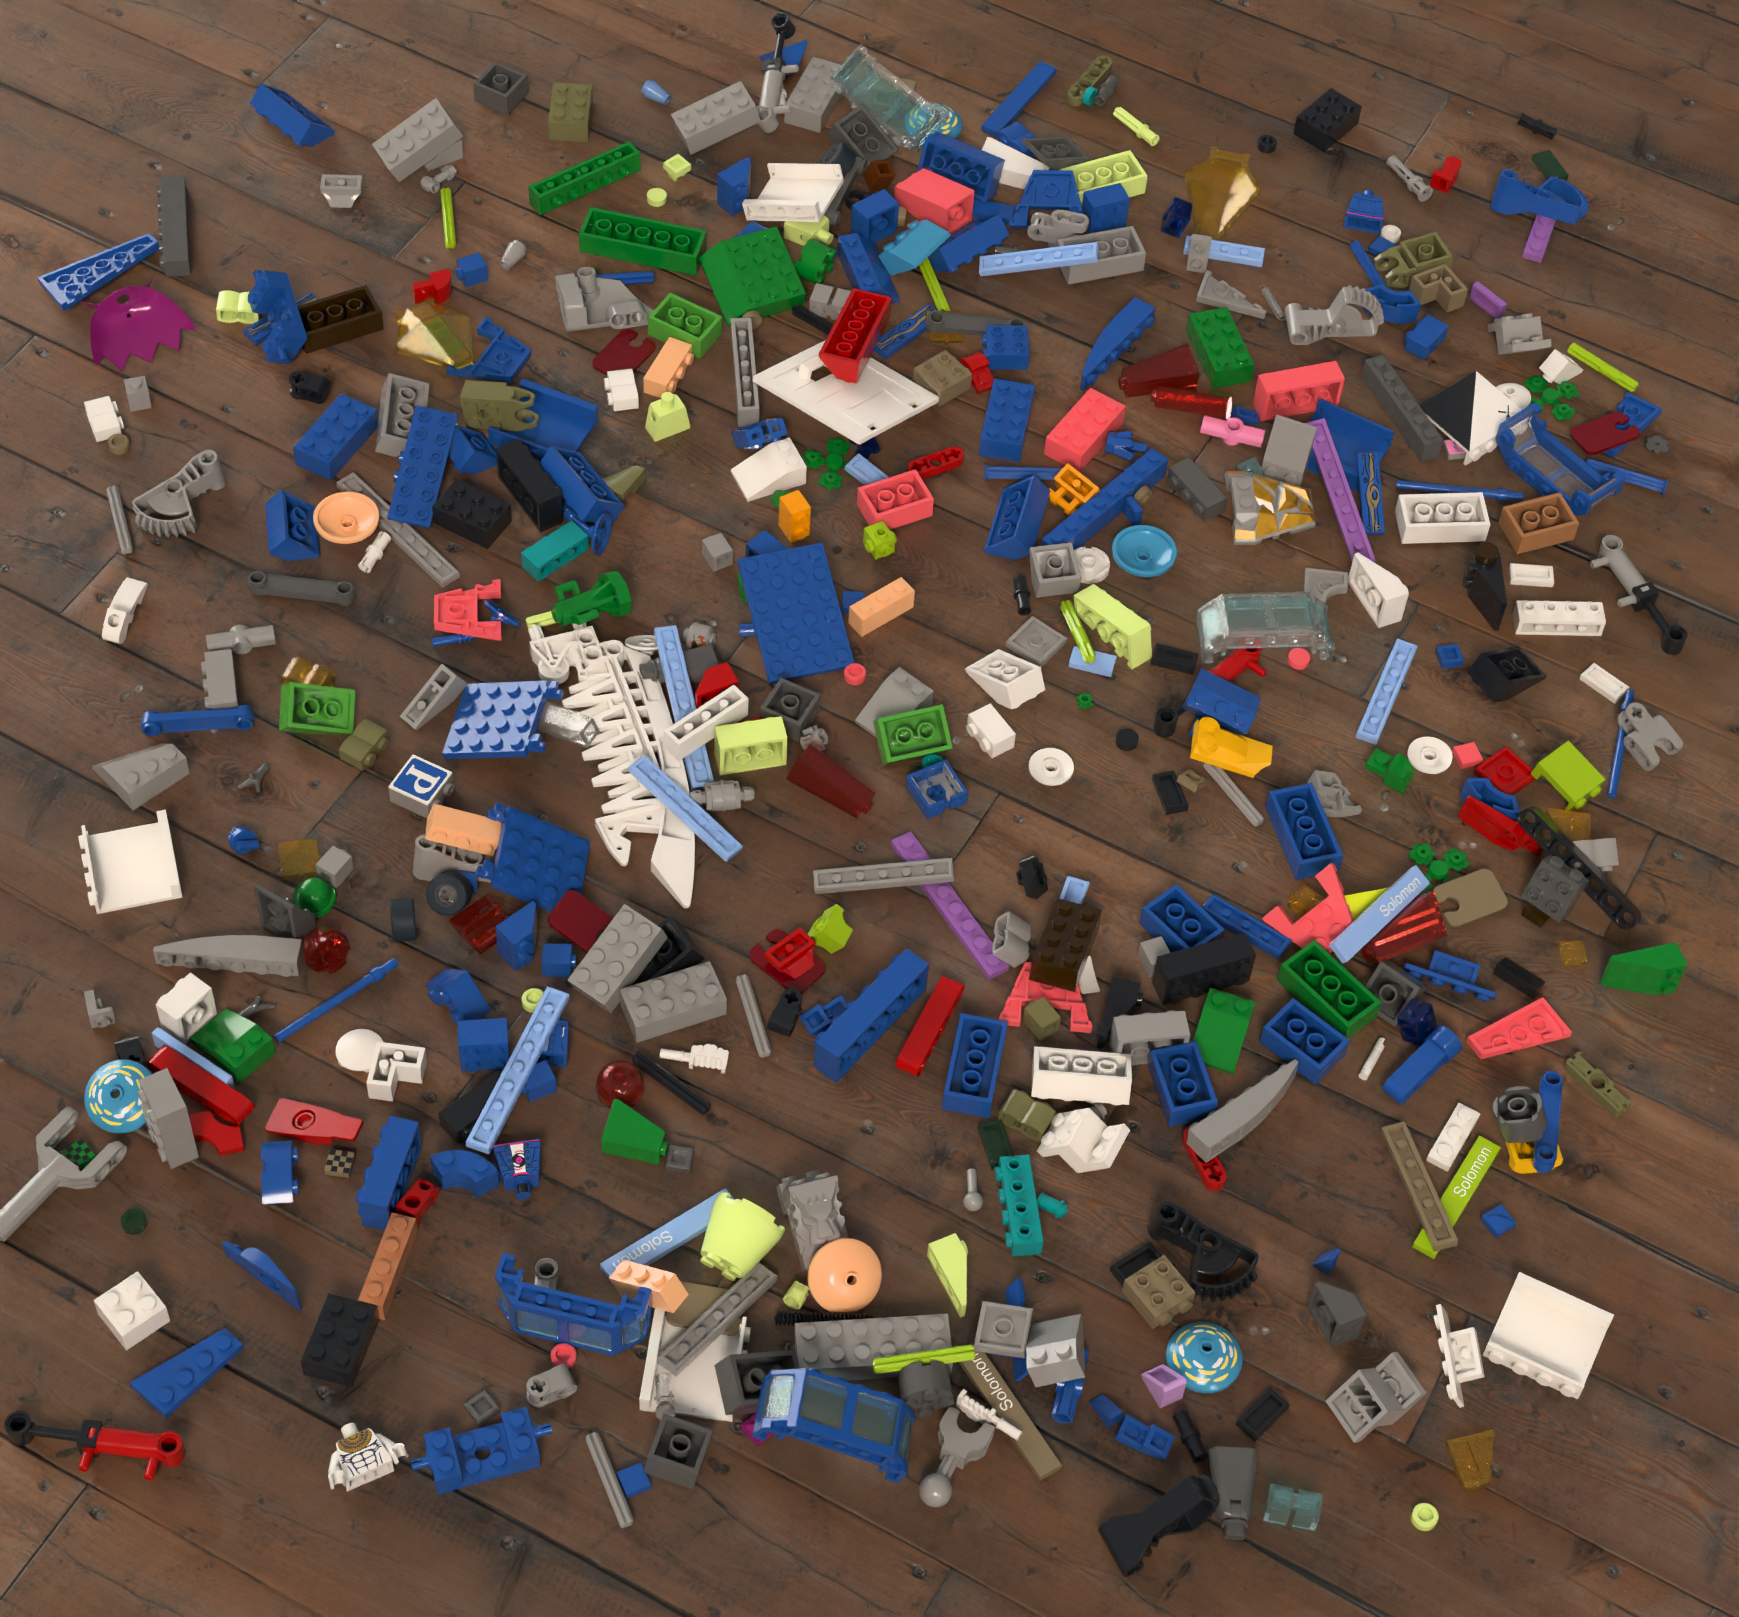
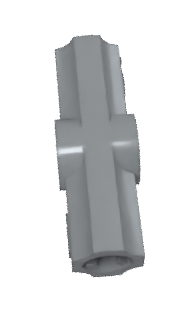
M236 625L229 632L206 635L208 652L232 649L236 654H246L254 647L276 644L273 625L248 628L246 625Z

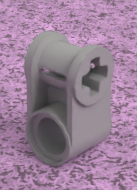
M560 1364L528 1380L526 1399L530 1406L541 1408L554 1401L571 1396L577 1391L578 1387L567 1365Z

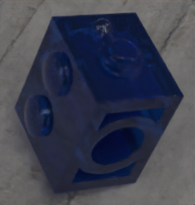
M1174 197L1163 214L1161 232L1179 238L1191 219L1192 203Z
M1411 999L1397 1016L1402 1040L1421 1046L1423 1040L1437 1027L1433 1006L1416 999Z

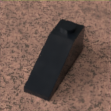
M1118 977L1112 978L1097 1048L1102 1049L1109 1041L1114 1017L1124 1014L1134 1015L1135 1007L1141 1006L1143 993L1139 992L1140 982Z
M497 1071L439 1112L440 1126L458 1145L468 1139L500 1077Z

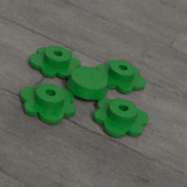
M1530 376L1525 381L1524 386L1530 389L1531 393H1541V400L1531 397L1530 405L1533 403L1538 404L1542 408L1541 412H1543V402L1554 404L1551 414L1555 415L1556 420H1571L1575 410L1567 403L1561 404L1557 402L1559 397H1564L1567 400L1571 399V397H1577L1579 392L1575 384L1563 381L1561 384L1556 385L1555 390L1547 388L1548 382L1542 376Z
M842 438L829 439L826 450L831 454L826 457V460L821 457L822 454L820 452H814L813 450H807L805 455L801 456L807 469L811 467L818 469L824 463L827 468L831 469L827 473L822 472L820 474L821 478L818 480L820 486H825L827 490L841 487L842 476L837 475V472L834 470H839L842 467L845 469L846 464L849 463H844L841 455L848 454L850 444L847 441H843Z
M1428 844L1413 845L1412 850L1408 854L1409 858L1415 860L1417 865L1424 864L1429 866V874L1423 875L1430 884L1419 895H1424L1427 890L1432 889V878L1443 879L1442 883L1457 879V877L1453 879L1447 877L1448 869H1454V871L1459 872L1462 868H1467L1469 861L1466 859V853L1460 852L1456 848H1451L1448 853L1443 855L1445 862L1441 860L1433 861L1435 852L1430 850L1431 848Z

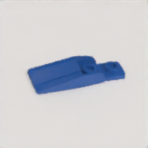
M226 1240L222 1243L225 1255L241 1266L296 1309L302 1310L296 1289L268 1255L257 1248L251 1247L243 1250L236 1243L232 1245Z

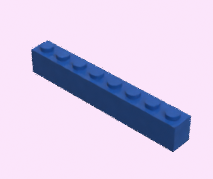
M1150 449L1042 538L1041 546L1072 542L1074 550L1080 548L1123 512L1127 497H1134L1136 492L1144 485L1152 488L1166 476L1168 458L1155 449Z

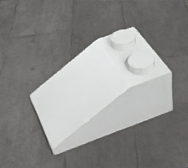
M790 437L768 444L731 469V473L747 502L772 495L776 490L784 491L806 484L807 466Z
M1355 553L1348 583L1377 627L1381 628L1401 621L1409 596L1408 588L1402 584L1397 576L1360 553Z
M999 649L965 668L966 673L998 704L1011 710L1018 708L1022 703L1035 698L1045 690L1041 667Z

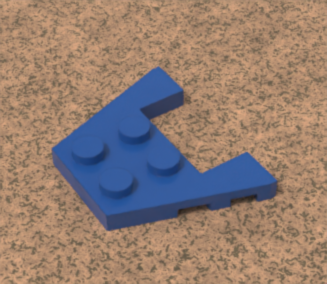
M1033 170L1023 191V197L1016 206V212L1013 218L1010 219L1009 227L1028 229L1030 209L1069 210L1083 214L1073 171Z
M485 317L477 328V334L491 339L492 342L475 364L455 357L446 368L447 375L512 383L531 357V350L515 337H510L504 333L503 328L495 326L490 318Z

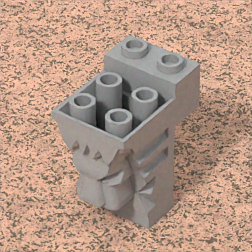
M820 1170L805 1173L806 1177L796 1179V1176L781 1179L782 1183L776 1187L783 1215H788L802 1272L809 1270L814 1255L825 1244L835 1239L848 1238L844 1225L845 1218L839 1212L842 1203L837 1200V1193L839 1192L838 1176L830 1177L829 1173H820Z

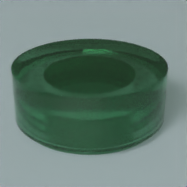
M132 1208L125 1211L121 1216V1225L127 1234L137 1235L146 1229L147 1218L142 1210Z

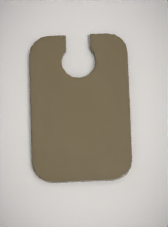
M1481 869L1438 885L1432 892L1433 899L1437 905L1443 903L1446 899H1453L1458 903L1457 911H1448L1442 915L1446 923L1454 928L1502 911L1508 904L1507 897L1495 875L1489 869Z
M681 1282L689 1295L674 1313H666V1320L672 1326L688 1329L729 1289ZM738 1318L721 1335L735 1336L739 1334L742 1319Z

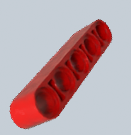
M941 976L897 1058L895 1068L919 1077L961 999L965 984L946 976Z
M162 1045L146 1062V1066L153 1074L167 1068L180 1092L206 1109L211 1110L212 1113L232 1126H239L255 1108L247 1097L166 1045Z

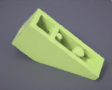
M954 1233L929 1243L927 1257L961 1318L965 1316L967 1305L968 1249L963 1240L960 1241L957 1234Z

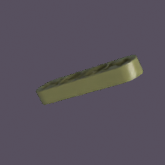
M1102 55L1093 61L1068 90V104L1071 106L1083 104L1082 97L1087 88L1081 87V85L1097 88L1112 70L1113 62L1110 57ZM1090 74H1096L1098 77L1090 76Z

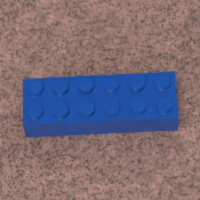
M908 949L901 955L897 954L892 959L890 966L886 970H881L871 985L864 987L860 997L856 1001L852 1000L847 1005L845 1012L841 1016H836L825 1032L822 1031L818 1034L814 1041V1068L837 1083L926 991L929 964Z

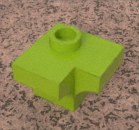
M838 904L825 910L823 915L813 923L808 933L816 942L815 945L823 947L831 954L844 948L853 931L843 919L844 909Z

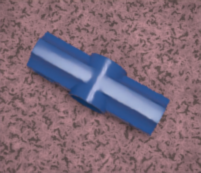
M1084 1348V1359L1086 1369L1089 1351ZM1085 1378L1057 1383L1055 1389L1057 1394L1051 1418L1062 1424L1073 1423L1077 1401L1081 1397Z

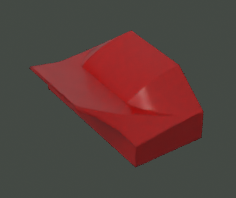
M799 927L764 952V958L779 972H784L797 979L815 966L813 951L816 942Z

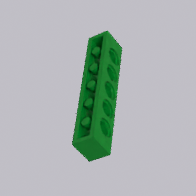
M629 141L529 185V204L539 215H542L641 170L640 152Z

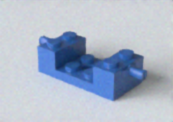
M255 270L253 275L256 282L248 294V303L251 306L252 313L268 315L267 318L272 328V332L262 345L263 352L266 355L267 362L290 364L307 340V336L288 275L283 272L264 270L262 273L261 270Z
M527 1407L501 1413L502 1423L453 1436L449 1427L424 1434L426 1456L411 1459L412 1469L414 1471L429 1466L433 1474L437 1494H442L541 1467L537 1437L552 1434V1427L550 1422L535 1427L530 1420ZM480 1450H487L490 1453V1456L485 1460H479L475 1455Z

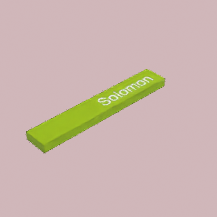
M1480 1135L1440 1199L1452 1228H1454L1501 1149L1500 1146ZM1424 1229L1421 1230L1412 1246L1432 1259H1435L1440 1251H1433Z

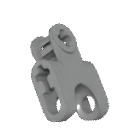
M1055 210L1051 215L1037 212L1031 217V225L1028 227L1027 234L1033 240L1048 242L1049 248L1056 247L1057 239L1079 236L1074 233H1084L1089 226V218L1087 215L1066 210Z
M1637 702L1630 703L1626 710L1618 715V724L1627 734L1623 739L1624 746L1645 771L1655 769L1660 762V757L1655 751L1654 746L1660 747L1668 755H1674L1682 750L1683 741L1667 720L1660 715L1652 718L1642 704Z

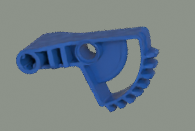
M1512 170L1501 171L1490 204L1492 210L1505 215L1531 212L1573 225L1577 224L1578 219L1585 217L1589 205L1582 191L1577 190L1576 186L1565 182L1564 179L1561 180L1558 177L1551 176L1540 187L1532 186V183L1525 184L1526 180L1524 178L1522 182L1517 180L1518 174Z

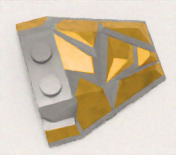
M1225 471L1226 491L1231 492L1235 516L1231 527L1234 545H1256L1266 538L1272 537V539H1276L1283 533L1289 532L1293 534L1315 527L1316 522L1311 489L1247 471Z

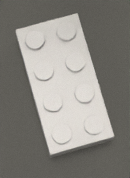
M1483 492L1399 495L1395 516L1402 544L1486 541L1490 521Z
M1034 1046L1031 1097L1129 1105L1132 1084L1131 1054Z

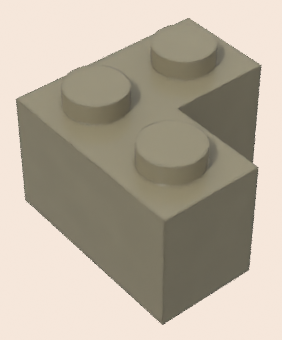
M1446 263L1413 275L1409 290L1421 305L1436 300L1446 312L1463 307L1468 291L1466 286Z

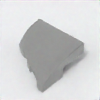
M1314 770L1307 782L1308 784H1313L1326 817H1347L1358 815L1362 812L1361 806H1355L1348 798L1351 793L1341 784V780L1335 773Z

